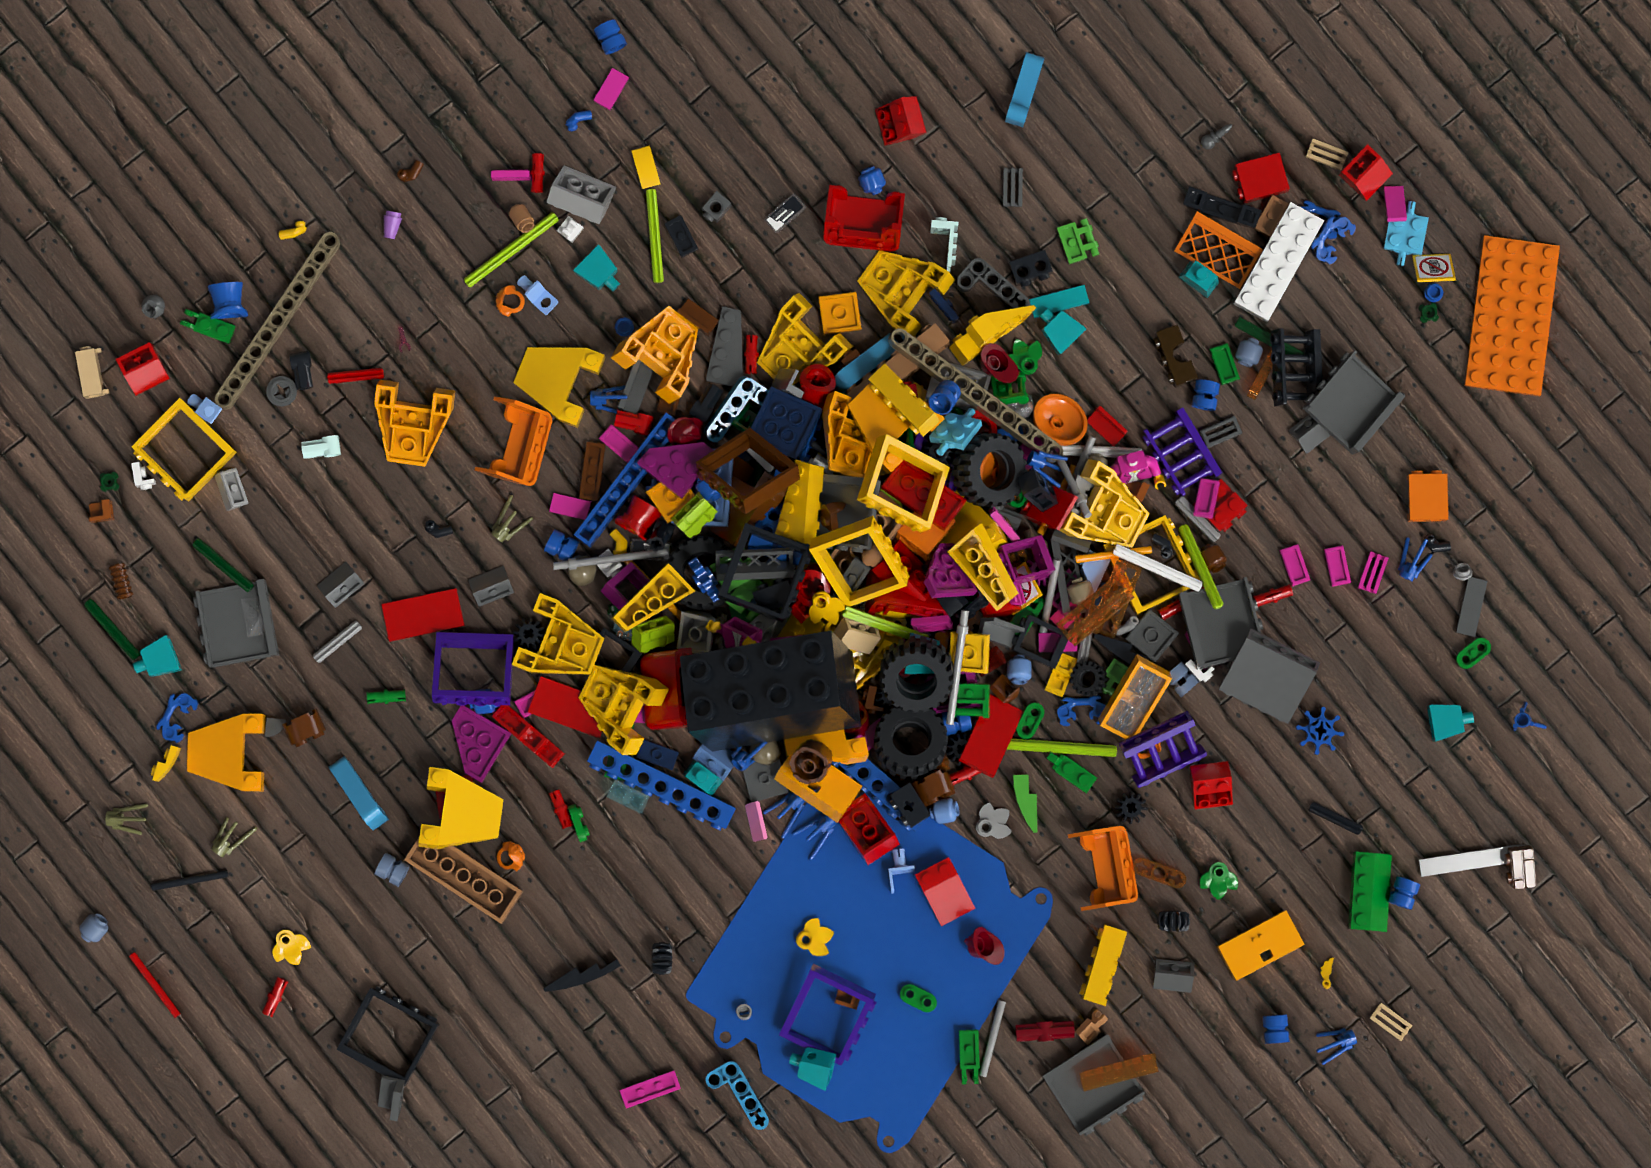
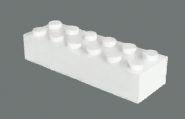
M1290 202L1235 300L1234 305L1267 323L1324 220Z

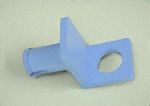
M525 275L519 278L517 285L526 291L525 296L542 313L548 315L558 304V300L545 290L539 281L533 283ZM549 298L551 300L550 306L542 307L541 301Z
M192 394L188 399V404L197 409L195 413L210 424L213 423L222 411L221 407L207 397L202 400L196 394Z
M897 849L892 851L895 867L888 869L891 894L894 893L892 875L915 872L914 865H906L905 849H899L900 857H898Z

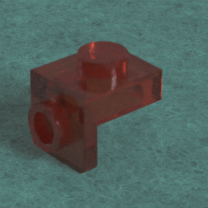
M997 646L989 650L988 673L1006 663L1003 652ZM979 673L981 677L986 675L984 673Z

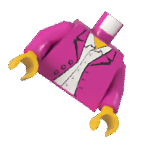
M1142 450L1118 456L1110 467L1117 473V477L1122 483L1127 484L1155 476L1153 479L1155 488L1158 490V483H1163L1164 487H1166L1165 478L1163 475H1160L1161 470L1157 459L1153 456L1145 455Z
M733 617L725 624H721L718 621L714 622L710 619L705 627L712 633H720L725 641L726 648L761 643L762 629L737 617Z

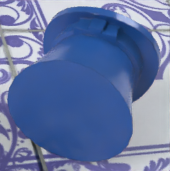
M243 282L216 283L208 286L214 304V313L210 316V319L248 317L247 310L241 305Z

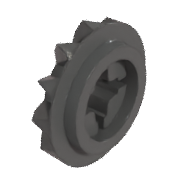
M278 376L272 379L266 389L269 401L280 407L290 405L296 399L298 392L293 380L285 376ZM277 385H279L283 389L288 388L287 391H285V396L287 398L283 397L282 395H277V393L279 392V387Z

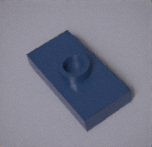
M935 288L930 291L929 297L952 324L957 322L959 316L951 308L953 304L947 297L943 298Z
M644 740L636 758L673 771L679 752Z

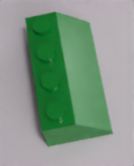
M1353 852L1348 929L1387 932L1392 855Z

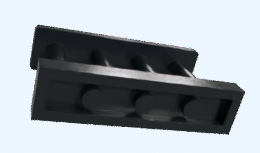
M1283 328L1272 330L1270 343L1272 346L1271 362L1273 373L1271 379L1273 381L1272 399L1274 406L1286 405L1287 400H1306L1310 394L1317 392L1318 389L1316 387L1323 380L1320 329L1305 331L1304 336L1284 335ZM1284 343L1304 344L1305 355L1285 354ZM1285 362H1304L1306 374L1286 373ZM1286 381H1305L1307 393L1286 392Z

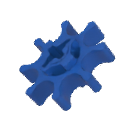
M695 557L688 562L691 570L694 572L692 578L703 594L707 592L712 601L716 602L719 600L717 598L719 590L716 588L718 582L707 566L704 568Z
M1325 707L1320 708V716L1318 718H1313L1309 711H1305L1304 715L1309 720L1308 725L1305 727L1297 725L1295 727L1296 730H1303L1306 733V739L1300 742L1299 745L1304 746L1307 742L1314 743V755L1319 754V747L1322 744L1328 745L1330 750L1334 751L1336 747L1332 745L1331 738L1334 735L1344 736V732H1336L1333 728L1334 722L1339 720L1340 716L1337 715L1333 720H1327L1324 716ZM1321 724V730H1324V733L1320 734L1319 737L1315 729L1319 728Z

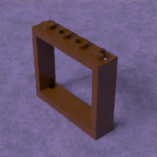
M748 428L696 461V474L698 478L702 481L704 480L712 490L719 492L725 500H729L736 509H740L745 514L800 480L798 465L751 428ZM750 448L781 473L746 496H743L713 471Z

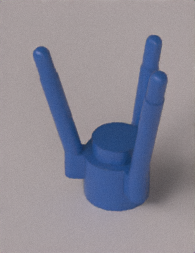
M625 385L597 389V391L591 390L590 405L596 406V410H605L617 414V409L603 406V404H607V399H627V395H607V392L625 389Z
M1031 451L1027 458V465L1032 467L1031 470L1034 468L1045 479L1060 488L1061 485L1039 468L1042 469L1044 466H1048L1061 471L1059 466L1047 462L1045 457L1065 461L1068 458L1042 451Z
M1407 537L1398 570L1400 571L1399 576L1413 582L1414 578L1417 579L1419 573L1433 555L1429 554L1417 569L1415 565L1428 542L1427 539H1424L1412 564L1407 562L1405 565L1410 540Z
M1524 702L1519 710L1520 713L1515 716L1513 731H1516L1518 727L1525 728L1529 725L1546 729V725L1533 722L1531 716L1525 713L1528 703Z
M768 742L761 743L750 754L746 751L740 752L742 747H737L731 755L733 757L731 761L733 766L739 771L746 770L755 762L752 757Z
M790 792L763 811V814H767L787 801L788 805L777 816L780 819L790 808L793 810L797 808L781 835L782 839L789 832L800 811L805 807L803 804L806 802Z
M825 814L823 816L819 815L816 819L792 832L794 836L816 824L817 828L806 838L807 841L820 831L822 833L826 832L809 857L810 861L813 860L828 836L834 831L833 827L836 825Z
M1343 1028L1341 1030L1316 1034L1317 1037L1340 1034V1036H1337L1338 1041L1317 1049L1318 1053L1338 1045L1343 1047L1322 1061V1065L1330 1062L1346 1050L1352 1049V1045L1357 1044L1352 1029L1346 1031Z

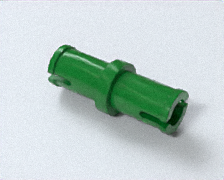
M384 689V691L366 692L367 704L406 702L405 689L394 691Z

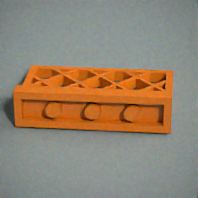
M1197 211L1174 251L1190 261H1198L1218 277L1240 289L1263 249ZM1197 224L1202 227L1204 235L1192 238L1191 229L1193 225ZM1188 234H1190L1191 239L1185 240ZM1206 236H1218L1220 245L1209 247ZM1204 237L1207 248L1196 251L1193 240ZM1221 239L1225 240L1228 243L1222 244ZM1191 241L1194 252L1186 254L1179 250L1184 242ZM1229 244L1235 246L1237 254L1225 257L1223 246ZM1221 247L1224 258L1212 260L1210 249ZM1238 249H1240V250H1242V251H1244V252H1243V253H1238ZM1208 250L1210 261L1201 263L1198 260L1197 253ZM1195 254L1196 259L1189 255ZM1249 254L1254 259L1250 265L1242 267L1240 255ZM1237 256L1240 267L1229 270L1226 259ZM1224 260L1227 271L1220 273L1215 271L1213 263ZM1211 263L1212 268L1208 267L1206 264ZM1248 267L1247 271L1244 274L1243 268ZM1241 269L1243 277L1238 284L1231 279L1230 272ZM1228 273L1229 278L1222 274Z

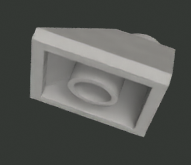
M698 610L681 611L677 649L692 648V653L695 654L712 651L714 633L708 631L705 627L710 619L715 622V618L710 613Z

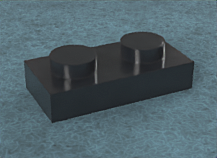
M682 215L664 223L681 258L699 250Z

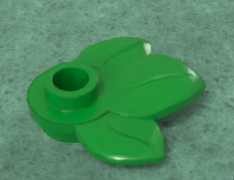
M1016 339L1013 345V354L1008 356L1015 362L1021 372H1024L1025 375H1031L1038 368L1037 361L1042 356V347L1039 341H1035L1028 346L1023 341ZM1025 363H1031L1032 367L1030 369L1025 368Z
M1218 861L1214 862L1210 866L1209 871L1201 876L1200 888H1210L1213 897L1220 900L1226 894L1227 888L1237 890L1238 880L1233 872L1228 871L1225 863ZM1217 869H1222V873L1219 875L1215 872Z

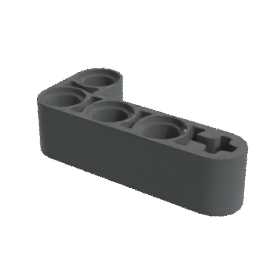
M981 258L972 260L957 279V288L962 292H969L980 282L1010 309L1018 307L1016 301L1019 303L1025 302L1024 307L1030 306L1029 299ZM981 264L983 271L975 272L973 265ZM994 276L998 282L995 285H990L987 282V278ZM968 278L971 284L964 287L961 285L960 280ZM1006 288L1010 289L1012 295L1004 297L1001 291ZM1015 295H1017L1018 297L1016 298V301L1014 300L1013 303H1011Z

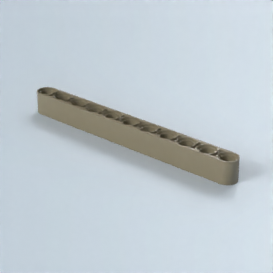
M327 232L321 237L217 392L215 402L222 409L228 410L233 407L339 249L340 240L335 233ZM333 237L336 239L333 246L326 245L328 238ZM319 253L325 254V259L322 262L316 261V256ZM308 269H313L314 275L310 278L305 277V272ZM297 285L304 286L302 293L297 294L294 292ZM286 301H293L291 309H284ZM277 316L282 317L280 325L273 324V320ZM266 332L272 334L269 341H263V335ZM255 348L261 349V354L258 357L252 356V351ZM244 364H250L251 366L250 371L247 373L241 371ZM233 380L240 381V385L236 389L231 388ZM229 396V402L222 405L220 403L221 397Z
M896 329L890 334L888 338L889 345L938 382L943 380H950L955 383L957 380L963 381L965 387L960 389V398L1029 449L1036 452L1049 453V450L1052 448L1057 451V455L1063 456V448L1060 444L903 329ZM894 335H900L903 342L897 343L894 340ZM915 346L918 349V354H912L909 347ZM926 357L932 358L934 361L933 366H928L925 363ZM941 369L948 370L949 377H943L940 373ZM973 391L979 393L980 400L972 398ZM988 403L995 405L996 410L994 412L988 410ZM1004 414L1010 416V423H1006L1003 421ZM1019 426H1024L1027 431L1025 435L1019 433ZM1034 437L1041 439V446L1035 445ZM1045 457L1049 463L1058 461V459Z

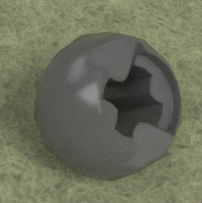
M150 294L143 299L141 309L147 317L157 318L164 313L165 303L160 296Z

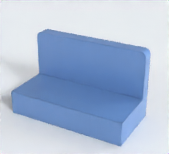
M702 744L692 758L722 781L725 780L734 767L731 762L733 751L730 749L712 752Z

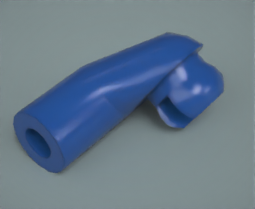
M591 111L575 112L566 121L568 131H575L578 128L577 123L579 121L592 119Z

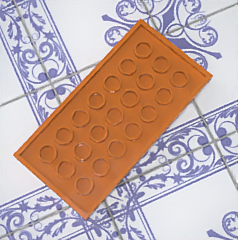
M1483 236L1464 386L1541 396L1560 246Z

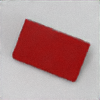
M1101 406L1087 419L1088 425L1112 447H1115L1128 432Z
M799 600L791 606V613L802 624L809 617L810 607L803 605Z

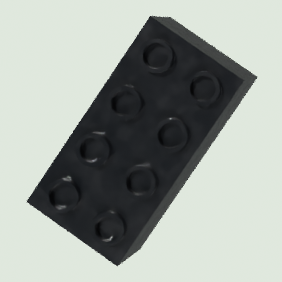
M831 630L680 656L688 733L712 752L861 727L853 652Z

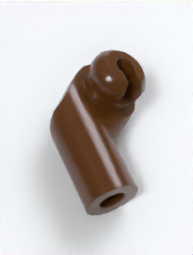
M415 160L411 169H400L397 172V177L403 182L415 180L424 164Z

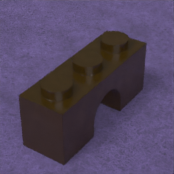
M1178 324L1156 332V338H1153L1154 344L1157 349L1160 348L1162 356H1160L1163 366L1168 368L1169 373L1167 377L1171 385L1174 384V387L1177 388L1196 381L1198 376L1192 360L1182 363L1178 362L1173 356V350L1184 344Z

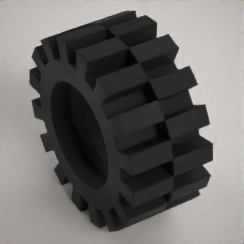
M1084 661L1082 664H1077V668H1073L1075 672L1070 675V677H1073L1070 683L1073 684L1072 688L1078 694L1093 697L1104 691L1102 688H1106L1105 681L1108 682V678H1105L1107 672L1103 671L1104 668L1099 666L1100 664ZM1087 672H1092L1095 675V682L1091 686H1086L1083 683V676Z

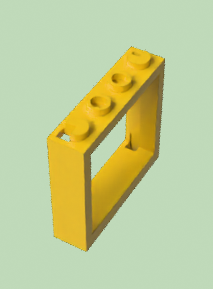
M181 398L132 446L135 450L133 454L140 461L144 459L148 463L146 467L153 474L158 472L162 476L160 480L167 487L171 485L176 490L174 494L181 501L185 499L188 502L237 453ZM180 410L226 453L188 492L143 450Z
M885 434L876 439L857 500L866 504L867 508H873L879 511V514L895 519L896 523L910 527L912 531L920 533L931 529L950 467ZM886 451L935 476L922 518L873 494Z
M1166 515L1143 526L1139 535L1162 525L1186 575L1200 580L1196 569L1192 570L1190 566L1192 560L1187 552L1184 553L1181 547L1183 542L1180 536H1176L1173 531L1175 526L1170 518L1167 519ZM1107 543L1102 547L1107 552L1113 551L1116 545ZM1119 558L1110 560V564L1136 615L1179 595L1181 592L1190 590V588L1182 586L1145 605H1141Z
M874 516L811 539L809 551L839 599L844 603V606L851 607L907 586L909 578L908 568L903 566L899 553L894 551L891 540L885 536L881 524L877 523ZM869 533L894 577L852 592L826 549Z

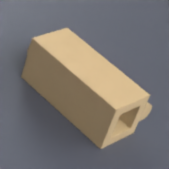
M91 346L81 347L80 351L75 352L82 393L86 399L109 394V389H104L98 359V353H101L102 350L101 348L91 349Z

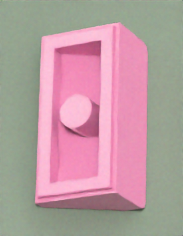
M756 801L746 804L745 808L753 841L767 839L760 802Z

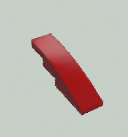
M501 705L492 715L497 722L551 768L565 755L564 752L510 706Z

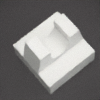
M568 216L557 232L573 243L584 227Z

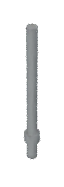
M1051 448L1052 453L1057 455V451ZM1058 460L1057 463L1072 493L1078 497L1075 502L1077 507H1080L1085 518H1089L1092 514L1086 504L1087 499L1085 495L1081 494L1066 461Z
M664 548L657 552L647 550L584 559L569 558L568 561L553 562V570L567 568L574 570L582 566L668 556V550Z
M961 610L960 623L957 625L956 633H958L954 660V682L949 697L946 720L948 725H954L965 637L969 626H967L968 610Z

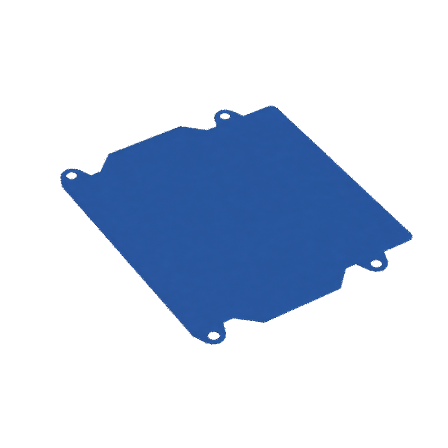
M875 784L872 788L875 791L882 790L883 785ZM868 791L866 795L893 830L900 845L870 865H867L838 822L833 827L834 831L828 836L813 860L810 861L809 857L826 832L822 833L820 831L807 841L806 838L817 828L816 824L804 831L794 836L792 835V832L816 819L819 815H824L818 809L806 803L689 987L686 998L689 1002L716 1018L714 1041L719 1047L731 1048L744 1038L754 1042L757 1045L764 1075L839 1123L866 1117L873 1118L880 1123L877 1145L883 1152L892 1153L911 1140L960 1062L959 1030H980L1049 920L1053 898L1048 889L1040 887L1019 898L1011 893L1004 862L944 824L937 823L931 816L916 831L911 829L909 832L901 825L902 821L888 815L886 812L888 808L884 804L879 806L872 799L873 795ZM862 792L859 795H857L855 799L863 795L865 792ZM890 794L886 798L888 803L890 800ZM897 849L898 857H900L899 849H905L906 865H914L915 872L892 875L894 893L891 894L888 869L895 867L892 851ZM949 857L975 909L941 926L914 875ZM1043 893L1046 895L1047 901L1045 904L1040 905L1036 902L1037 894ZM819 918L820 927L829 928L834 932L833 937L825 944L829 951V954L825 956L812 955L808 949H802L796 943L798 933L804 930L805 923L810 919ZM976 928H985L1002 942L1005 951L1003 961L998 965H993L982 958L971 956L964 940L974 933ZM808 936L802 938V942L805 944L810 940ZM813 963L875 993L874 1001L877 1002L873 1011H868L866 1015L869 1019L865 1028L860 1027L858 1031L861 1036L857 1044H852L850 1050L853 1052L849 1060H844L842 1066L834 1064L832 1078L826 1091L798 1078L799 1067L789 1064L792 1053L803 1056L806 1048L779 1036ZM815 978L791 1026V1030L841 1054L866 1002L859 1000L857 1010L836 1004L834 1002L838 989ZM911 984L931 993L937 1000L936 1008L931 1012H923L905 1003L900 997L901 989L905 985ZM909 990L906 992L908 998L913 997V991ZM925 999L923 1003L925 1006H930L931 1001ZM747 1004L751 1007L752 1016L748 1020L738 1018L736 1010L739 1005ZM749 1012L740 1013V1015L749 1014ZM722 1032L730 1033L731 1040L728 1043H723L720 1040ZM886 1136H892L894 1138V1145L886 1147L883 1144V1139Z

